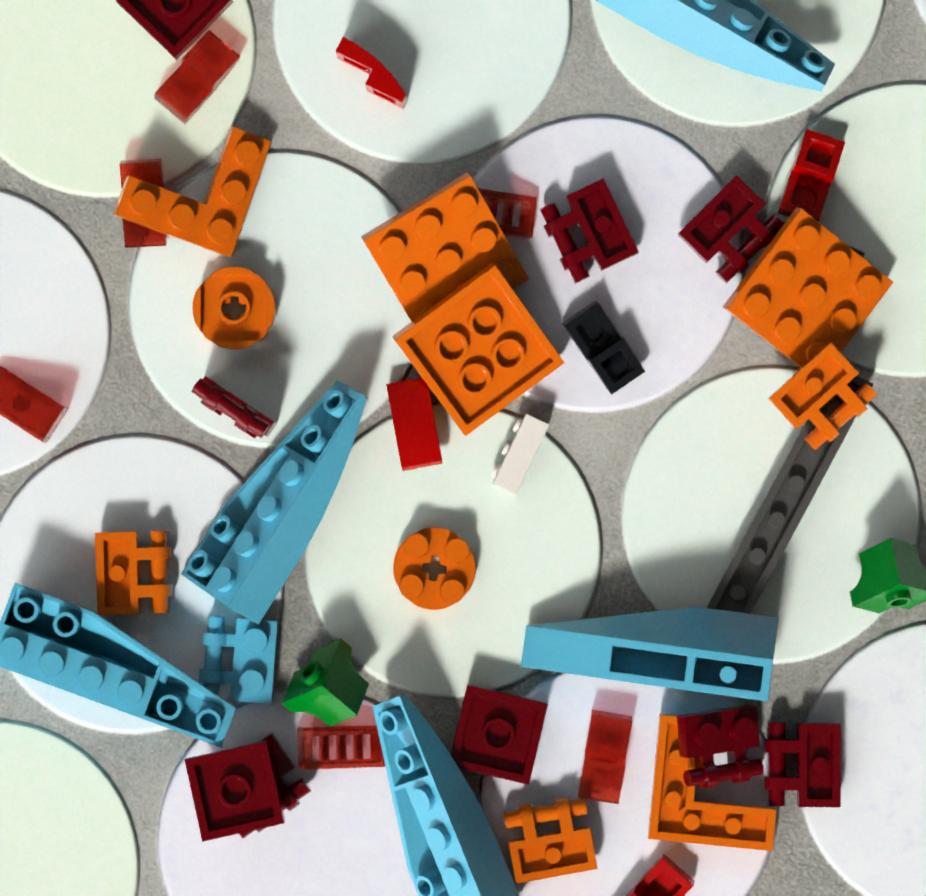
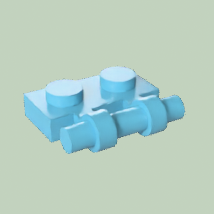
M208 616L207 632L202 634V645H206L204 669H200L199 682H203L206 688L217 695L219 694V684H231L230 701L272 704L279 621L261 620L258 625L248 618H236L235 634L223 633L224 617ZM222 646L234 647L232 671L220 670Z

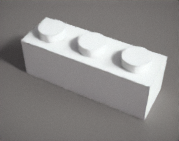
M528 414L525 415L524 419L518 418L512 430L517 432L513 442L507 441L501 453L506 457L502 465L496 464L490 476L495 479L494 485L512 494H517L549 424Z

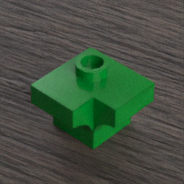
M889 538L859 553L862 567L861 577L856 587L849 591L853 607L881 613L890 608L910 609L926 601V571L921 564L917 545Z
M340 638L314 650L309 664L305 668L294 672L281 704L292 713L305 712L315 715L329 727L356 716L369 683L357 673L351 659L352 647Z

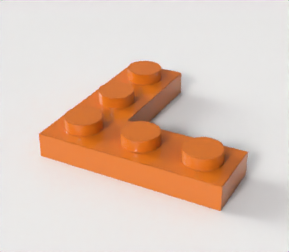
M230 127L204 203L129 175L126 176L113 215L225 257H232L271 141L236 127Z
M659 713L648 839L773 851L776 809L694 800L695 786H686L683 774L685 770L695 769V757L685 758L680 756L677 715Z

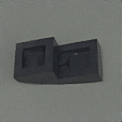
M593 301L561 323L611 395L645 372L624 338L619 335L597 301Z

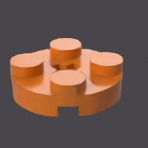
M226 267L215 271L199 286L193 299V317L197 327L205 338L224 349H246L262 341L267 336L276 316L275 298L264 279L251 270L242 267ZM232 297H238L239 303L246 305L245 313H240L237 320H231L229 313H223V306L229 305Z
M425 528L408 536L398 548L394 558L393 574L401 594L414 605L424 609H445L459 602L470 590L475 578V560L468 544L456 533L444 528ZM433 556L440 557V564L447 566L446 573L439 574L435 581L429 580V573L422 571L423 563H430Z

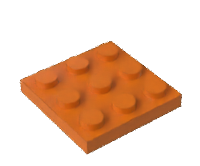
M468 172L361 236L411 322L490 263L496 265L512 289L529 279Z
M796 207L723 305V308L794 364L802 368L830 342L841 353L890 288L893 281L806 211Z
M490 263L392 336L465 436L564 364L560 355L493 263Z

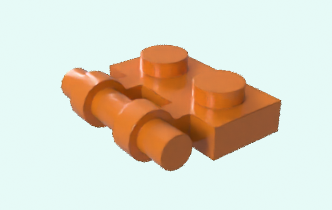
M830 342L767 399L795 429H798L808 419L813 423L816 428L804 439L816 451L827 440L831 443L840 434L838 430L854 415L857 417L861 416L868 409L865 405L877 396V393L867 383L855 393L850 389L847 384L859 372ZM837 394L843 401V404L826 418L819 409Z
M167 530L150 531L151 547L139 548L138 531L95 533L97 614H141V597H152V613H169V596H173L172 584H168L167 559H172L171 547H167ZM139 560H151L152 584L140 585Z
M568 797L555 799L556 803L531 807V803L519 805V810L503 813L506 829L522 826L524 838L508 841L516 884L598 869L590 826L573 829L571 817L587 814L585 798L568 801ZM559 819L561 831L542 835L536 834V823Z

